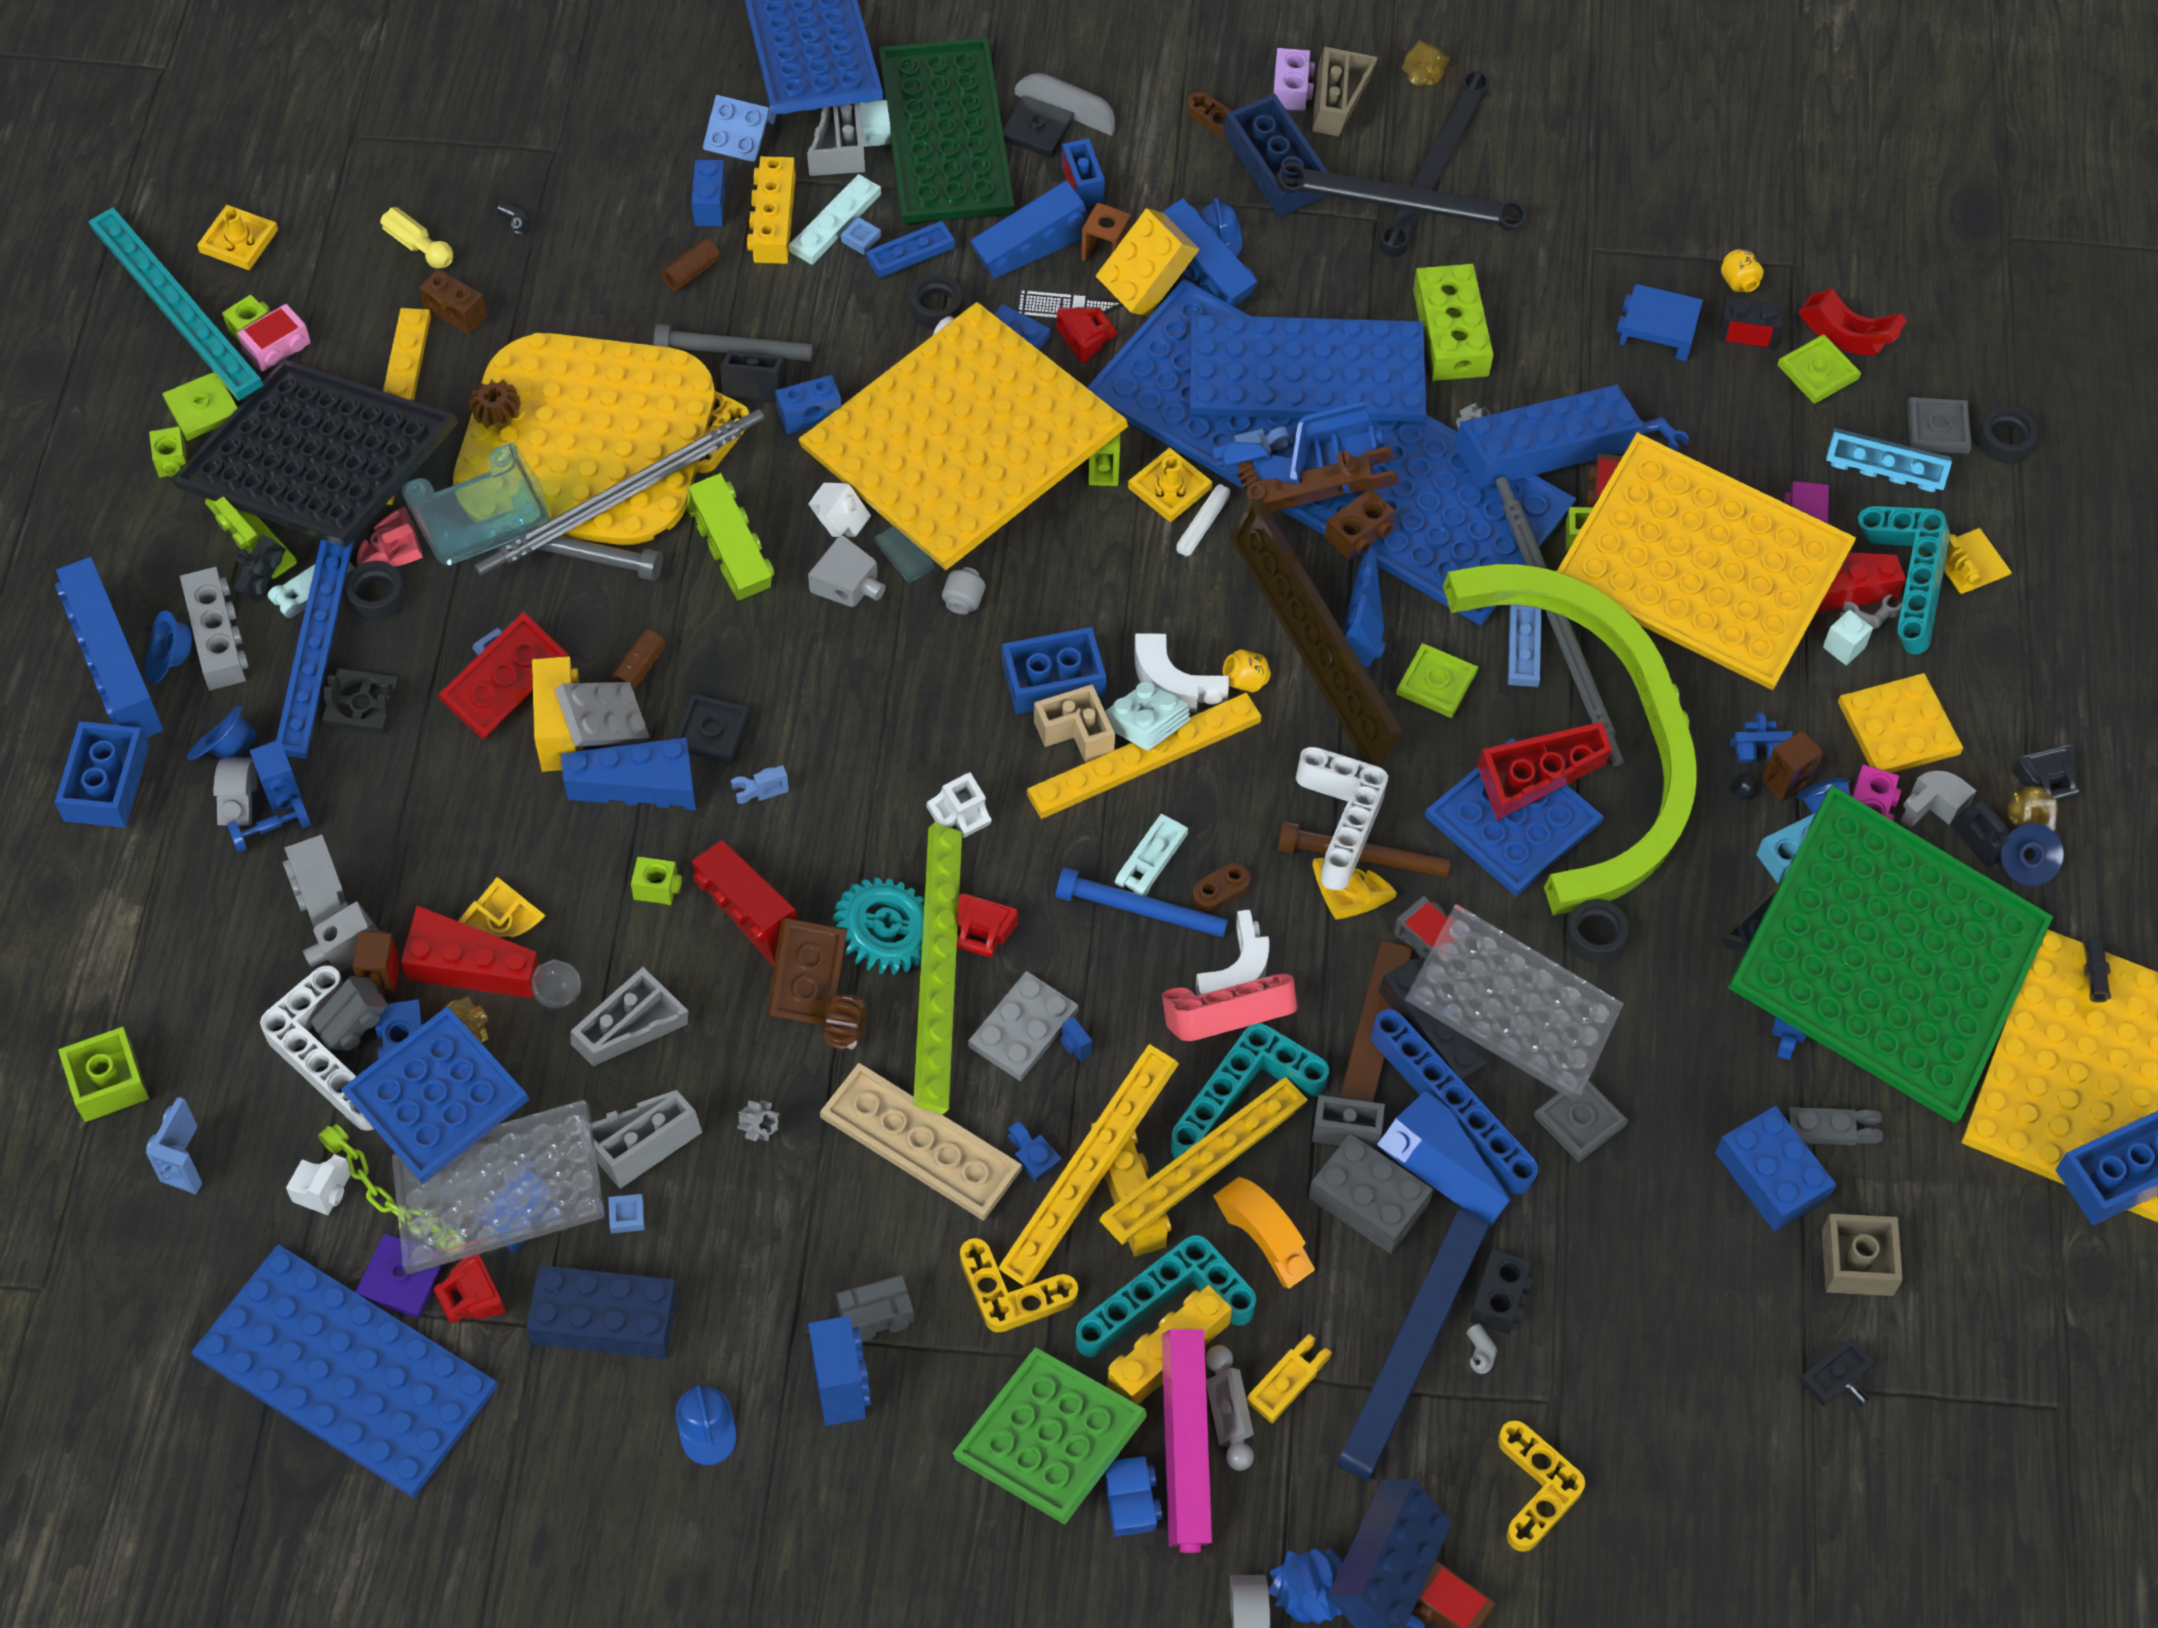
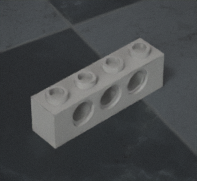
M216 567L181 575L180 579L201 668L209 691L245 682L243 669L249 668L244 650H238L237 645L243 642L238 625L232 626L231 620L237 618L232 601H226L225 596L231 595L226 577L220 578Z

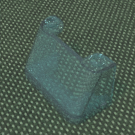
M514 442L500 446L490 454L488 458L490 472L436 493L431 483L421 478L404 483L401 487L403 497L433 554L442 564H455L500 547L548 522L549 515L539 478Z

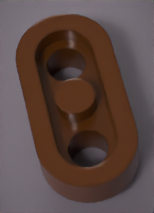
M1230 863L1223 866L1194 885L1192 892L1193 904L1203 912L1218 910L1248 891L1251 878L1250 872L1245 866L1238 863ZM1230 875H1238L1240 878L1232 879ZM1205 890H1211V891H1213L1214 893L1208 895V894H1205L1203 891H1205Z

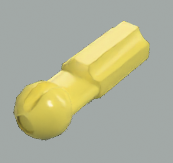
M392 207L383 214L380 221L383 226L382 229L411 251L421 250L424 252L426 261L431 267L436 269L446 268L451 264L453 251L448 243L443 241L433 242L429 239L427 229L398 207Z

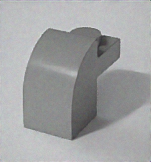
M223 758L218 762L214 778V796H217V825H227V823L236 820L238 826H249L252 824L251 792L257 789V769L252 758Z
M1945 771L1927 772L1917 778L1911 795L1903 804L1906 810L1901 821L1911 828L1931 810L1950 825L1969 807L1977 790L1955 774Z
M1230 1575L1232 1628H1270L1269 1592L1266 1575Z

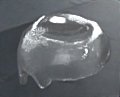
M556 959L538 965L531 980L534 997L541 1005L549 1009H561L571 1005L577 1000L582 987L580 975L569 963Z

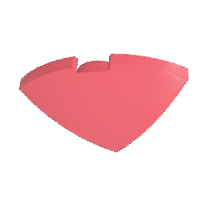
M405 506L389 514L374 527L376 531L370 537V544L366 539L363 540L357 554V566L365 562L381 561L396 567L423 558L415 529Z

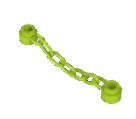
M339 1125L327 1126L318 1134L320 1141L333 1154L336 1155L341 1150L347 1153L346 1160L351 1176L362 1180L368 1188L366 1198L379 1211L384 1213L391 1211L402 1218L403 1224L409 1228L420 1231L431 1230L436 1235L431 1239L433 1245L439 1252L446 1254L449 1260L460 1250L459 1246L463 1242L452 1229L441 1230L435 1224L434 1217L429 1214L402 1209L395 1204L394 1199L383 1188L374 1186L367 1177L369 1169L365 1155L362 1151L354 1150L346 1143L349 1137ZM359 1155L363 1170L358 1169V1174H356L351 1158L357 1160ZM378 1192L381 1193L388 1200L385 1202V1207H382L372 1198L371 1194L377 1196ZM411 1215L425 1218L426 1226L410 1223L413 1219Z

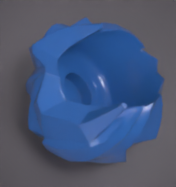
M1313 1547L1309 1553L1303 1552L1300 1556L1287 1550L1284 1564L1270 1571L1273 1583L1268 1592L1270 1595L1277 1597L1275 1606L1284 1607L1286 1614H1290L1293 1619L1303 1623H1311L1310 1621L1320 1624L1324 1620L1332 1621L1336 1615L1341 1616L1342 1612L1327 1595L1343 1564L1344 1558L1330 1548L1322 1551L1317 1547Z

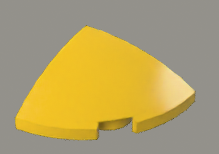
M1325 858L1313 860L1312 865L1319 888L1336 920L1368 912L1396 898L1397 892L1383 878L1370 870H1367L1365 874L1355 868L1346 888L1342 890L1328 889L1320 880Z
M497 877L480 899L472 903L458 922L497 937L510 936L513 938L535 927L546 915Z

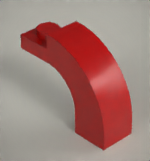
M1833 288L1812 293L1798 312L1806 324L1819 337L1824 334L1836 347L1859 355L1878 354L1885 343H1891L1900 336V331L1907 322L1902 313L1880 318L1860 316L1851 311L1841 301Z

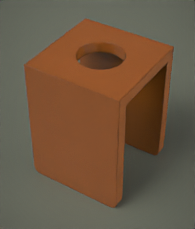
M1097 202L1082 228V260L1087 261L1099 238L1112 242L1113 253L1131 229V214ZM1111 218L1114 220L1115 225L1111 228L1101 227V219Z

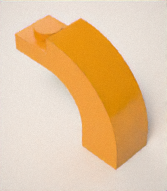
M1238 1177L1213 1195L1227 1222L1242 1228L1259 1245L1283 1287L1290 1289L1315 1270L1303 1249L1306 1243L1297 1228L1281 1207L1255 1183Z

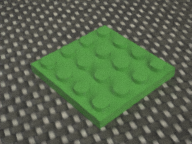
M1035 1347L958 1445L953 1455L958 1462L1065 1525L1145 1420L1147 1413L1143 1407Z

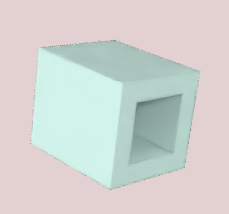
M887 100L870 103L860 102L863 145L879 146L891 144Z
M1849 609L1830 627L1823 648L1847 666L1866 648L1873 627Z

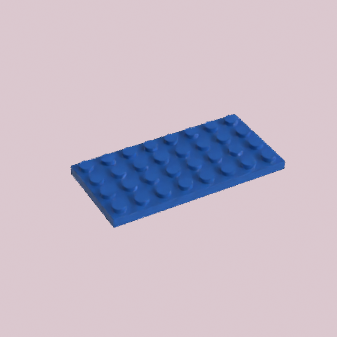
M744 0L772 115L788 114L802 110H816L831 106L841 107L846 104L860 102L870 103L874 100L883 99L881 83L857 0Z
M1191 315L1190 415L1303 418L1306 415L1364 401L1371 420L1425 422L1426 395L1422 321Z
M279 1244L191 1352L195 1359L413 1499L498 1388L497 1381Z

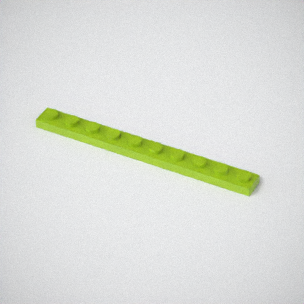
M934 822L928 829L913 1106L942 1115L949 1110L962 832Z

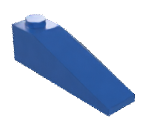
M1371 547L1368 548L1359 564L1342 626V632L1355 650L1358 659L1363 667L1368 669L1374 658L1380 659L1386 644L1381 641L1384 632V621L1375 549Z
M1425 1090L1394 1120L1377 1145L1410 1172L1468 1212L1490 1221V1226H1492L1511 1199L1491 1168L1486 1166L1475 1149L1476 1145L1472 1139L1467 1137L1458 1123L1459 1119L1454 1111L1431 1092Z

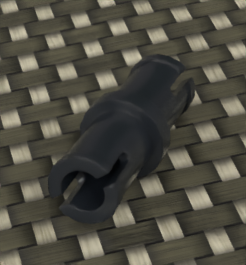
M2089 937L2087 941H2083L2086 960L2083 971L2084 975L2088 978L2090 1000L2102 1003L2106 1002L2107 999H2111L2108 980L2111 970L2105 958L2104 940L2101 937Z

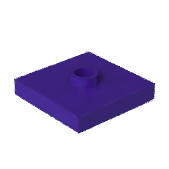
M383 1234L355 1293L371 1303L420 1319L448 1260L447 1255Z

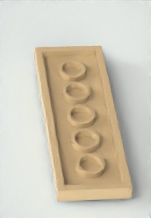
M858 1063L822 1108L820 1118L984 1221L1022 1171V1164L947 1117L913 1106V1096Z

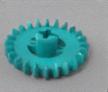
M875 877L872 884L869 880L864 879L860 886L857 884L851 885L850 890L842 894V901L836 904L835 909L838 912L833 916V921L838 922L835 928L847 930L845 943L849 942L850 944L845 951V955L857 951L855 964L867 958V970H870L876 962L879 964V974L885 971L887 965H890L892 975L897 973L900 964L905 973L909 971L911 963L914 967H918L922 956L924 906L922 904L925 900L924 897H915V889L913 888L905 890L903 882H899L895 886L890 878H887L885 884L882 883L880 878ZM877 905L889 906L879 909L875 914L865 913L869 908ZM897 911H899L904 916L905 920L901 918L900 914ZM897 933L907 935L903 940L892 943Z

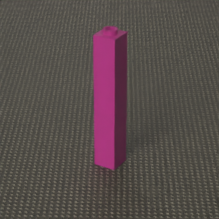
M1170 1329L1162 1334L1169 1547H1180V1553L1201 1552V1546L1212 1543L1204 1329Z

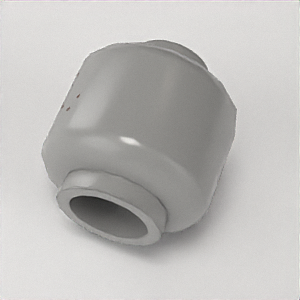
M964 567L962 570L950 572L942 592V598L949 610L957 614L966 615L978 609L986 585L976 570Z

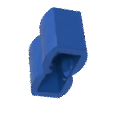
M1145 1456L1114 1460L1104 1473L1114 1537L1156 1531V1521L1162 1520L1160 1500H1153L1151 1487L1156 1486L1154 1466H1147Z

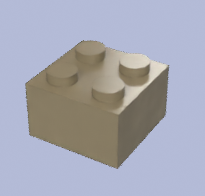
M1829 1214L1822 1228L1826 1292L1894 1296L1903 1280L1898 1217Z

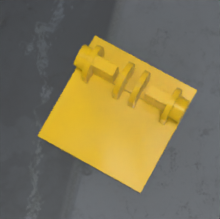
M1980 528L1958 537L1950 534L1944 572L1960 595L2012 574Z

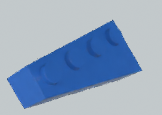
M1066 180L970 241L976 256L994 279L1082 240V228L1089 217L1084 203Z
M1182 198L1162 212L1200 249L1183 271V276L1189 281L1197 280L1200 283L1201 289L1233 307L1252 294L1258 282L1253 272L1236 258L1235 252L1218 238L1216 231L1199 217L1197 210L1192 205H1189Z
M687 738L561 753L563 781L568 800L602 803L615 800L625 801V805H638V802L656 804V807L669 808L670 805L684 806L687 810H696Z

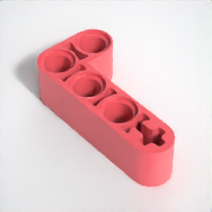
M1288 974L1272 975L1196 996L1187 988H1173L1162 994L1166 1026L1183 1041L1199 1040L1286 1016L1297 1010L1294 978Z

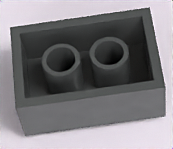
M1349 1133L1311 1182L1309 1199L1389 1254H1392L1429 1206L1433 1189Z

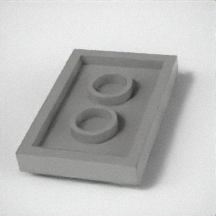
M630 682L562 683L555 688L575 746L640 744L650 739Z
M1026 971L969 1039L968 1047L1019 1081H1022L1062 1032L1063 1022L1077 1014L1079 1005Z

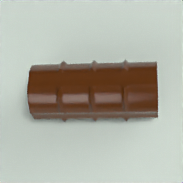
M704 238L661 270V277L668 287L673 291H677L720 259V253L709 239Z
M649 629L644 630L634 642L629 652L625 653L626 656L622 662L617 665V669L610 677L612 683L630 682L634 692L640 682L643 681L647 672L652 669L651 667L657 658H660L659 655L666 647V641L656 632Z

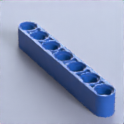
M1392 1009L1381 1011L1377 1015L1370 1033L1374 1046L1419 1095L1428 1090L1454 1111L1459 1119L1458 1123L1467 1137H1470L1476 1145L1475 1149L1486 1166L1491 1168L1498 1181L1507 1191L1516 1195L1526 1193L1538 1173V1165L1535 1159L1400 1013ZM1381 1027H1388L1393 1032H1385ZM1403 1050L1411 1051L1415 1056H1408ZM1425 1074H1431L1435 1076L1437 1080H1430L1425 1076ZM1447 1098H1453L1457 1100L1459 1104H1452L1447 1100ZM1469 1122L1479 1124L1482 1129L1473 1128ZM1491 1146L1501 1148L1504 1153L1495 1152ZM1514 1171H1521L1527 1178L1518 1177Z

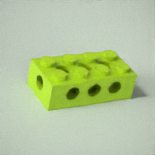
M1463 264L1417 268L1413 292L1419 321L1423 322L1424 345L1432 381L1489 376L1493 351L1474 265Z

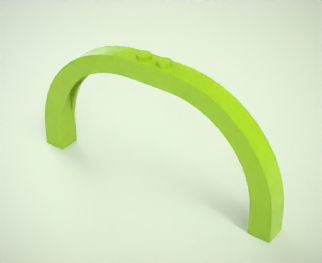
M1495 564L1448 572L1442 587L1451 613L1488 606L1522 605L1560 614L1579 623L1603 640L1615 652L1632 677L1662 761L1664 790L1658 817L1651 830L1629 850L1600 864L1551 874L1544 886L1553 916L1573 912L1575 907L1584 901L1594 899L1612 901L1621 897L1645 881L1663 863L1687 823L1695 796L1696 758L1688 728L1689 719L1687 713L1682 711L1679 703L1678 688L1676 684H1672L1660 653L1640 624L1625 609L1607 595L1576 578L1540 567L1518 564Z

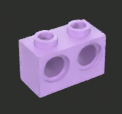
M1277 48L1273 94L1277 95L1287 110L1305 111L1306 100H1312L1313 83H1308V79H1313L1315 62H1309L1310 50Z

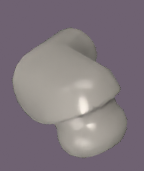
M1479 1323L1472 1326L1466 1333L1476 1347L1473 1357L1470 1359V1366L1476 1373L1485 1374L1493 1367L1497 1348Z

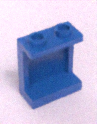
M1635 284L1632 295L1626 294L1622 311H1626L1627 315L1626 317L1620 316L1616 331L1621 333L1619 344L1625 345L1628 336L1678 348L1675 359L1687 361L1703 300Z

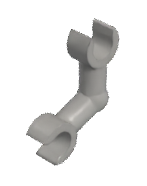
M1888 595L1883 599L1881 608L1873 615L1860 611L1858 606L1852 602H1844L1842 610L1847 612L1850 609L1872 626L1873 629H1877L1888 617L1893 618L1899 615L1902 603L1894 608L1888 606L1892 596ZM1841 612V613H1840V616H1839V619H1840L1845 613Z

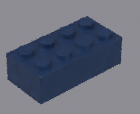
M1276 94L1226 113L1224 136L1278 217L1327 196L1305 191L1288 194L1278 188L1276 183L1277 172L1284 164L1289 162L1298 163L1304 169L1329 172ZM1293 169L1282 171L1283 177L1300 178L1299 173ZM1286 184V185H1288V186H1290V187H1295V186H1297V185H1293V184Z
M539 1265L526 1327L531 1345L667 1359L678 1300L676 1283L673 1279Z
M1385 1479L1381 1481L1327 1595L1355 1628L1406 1627L1452 1525L1451 1521L1416 1479Z

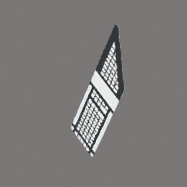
M1022 291L1019 313L1056 318L1057 310L1060 308L1100 307L1105 315H1108L1125 306L1118 299Z

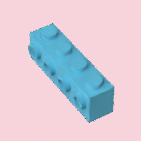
M1837 428L1833 430L1826 454V461H1830V465L1844 470H1848L1849 466L1858 468L1861 474L1871 477H1877V474L1889 476V481L1906 485L1907 481L1917 483L1918 488L1930 492H1935L1936 489L1944 490L1952 464L1951 457Z

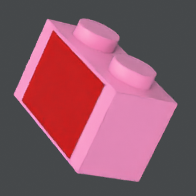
M287 304L237 332L243 352L261 372L276 366L283 359L295 352L301 351L311 343L306 325Z

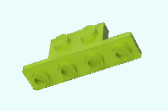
M224 496L217 501L205 500L208 508L216 515L215 519L225 532L229 530L233 534L232 538L241 550L246 549L251 553L262 535L273 539L286 548L258 516L235 509ZM287 548L282 562L276 567L271 577L272 579H275L297 563L295 557Z

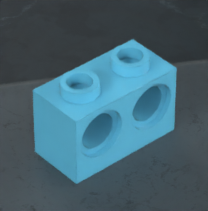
M1815 813L1762 839L1756 855L1777 883L1781 882ZM1780 855L1786 856L1789 859H1784Z

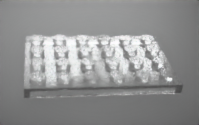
M1457 904L1449 913L1404 999L1575 1102L1582 1095L1624 1004Z
M585 1100L498 1124L423 1185L396 1154L392 1155L402 1262L407 1274L605 1218L590 1110Z

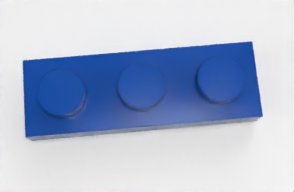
M940 221L866 251V259L878 278H881L955 248V239L943 221Z

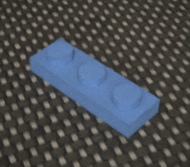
M1510 605L1508 685L1538 687L1540 682L1541 609L1530 606Z

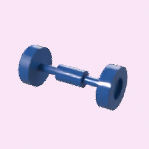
M300 796L291 799L295 812L282 817H278V815L256 822L257 826L240 832L236 820L227 823L238 853L247 850L243 837L260 832V834L282 827L281 823L294 818H298L302 829L311 826Z

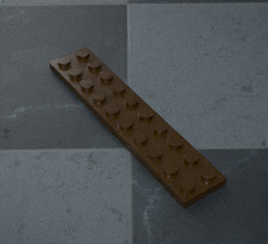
M1251 499L1231 537V541L1363 762L1381 767L1403 731L1386 705L1384 698L1372 682L1369 673L1358 659L1355 650L1343 634L1341 627L1329 611L1327 604L1321 598L1313 581L1304 570L1299 558L1287 542L1285 535L1281 532L1271 512L1267 509L1263 500Z

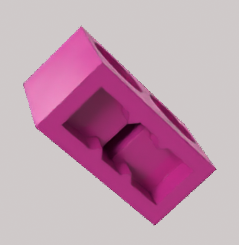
M1862 765L1851 797L1893 821L1894 815L1890 814L1889 810L1891 806L1896 807L1901 794V789L1896 788L1899 776Z

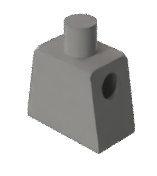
M843 535L836 539L808 574L810 592L850 607L856 606L864 595L878 601L886 588L884 584L876 580L878 577L876 561Z
M355 902L315 926L313 931L318 943L303 950V953L311 967L329 960L334 968L338 971H343L353 966L358 933L378 930V928L360 904Z

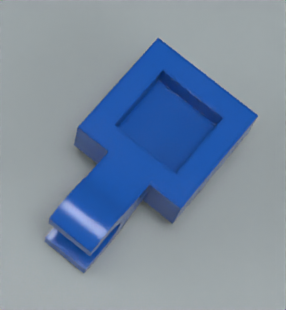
M1775 1017L1771 1035L1781 1037L1777 1057L1790 1060L1796 1041L1804 1043L1806 1034Z
M1019 1121L1008 1128L1010 1134L1007 1137L1019 1149L1015 1154V1160L1022 1164V1168L1035 1183L1061 1164L1062 1158L1041 1135L1032 1140L1026 1128Z

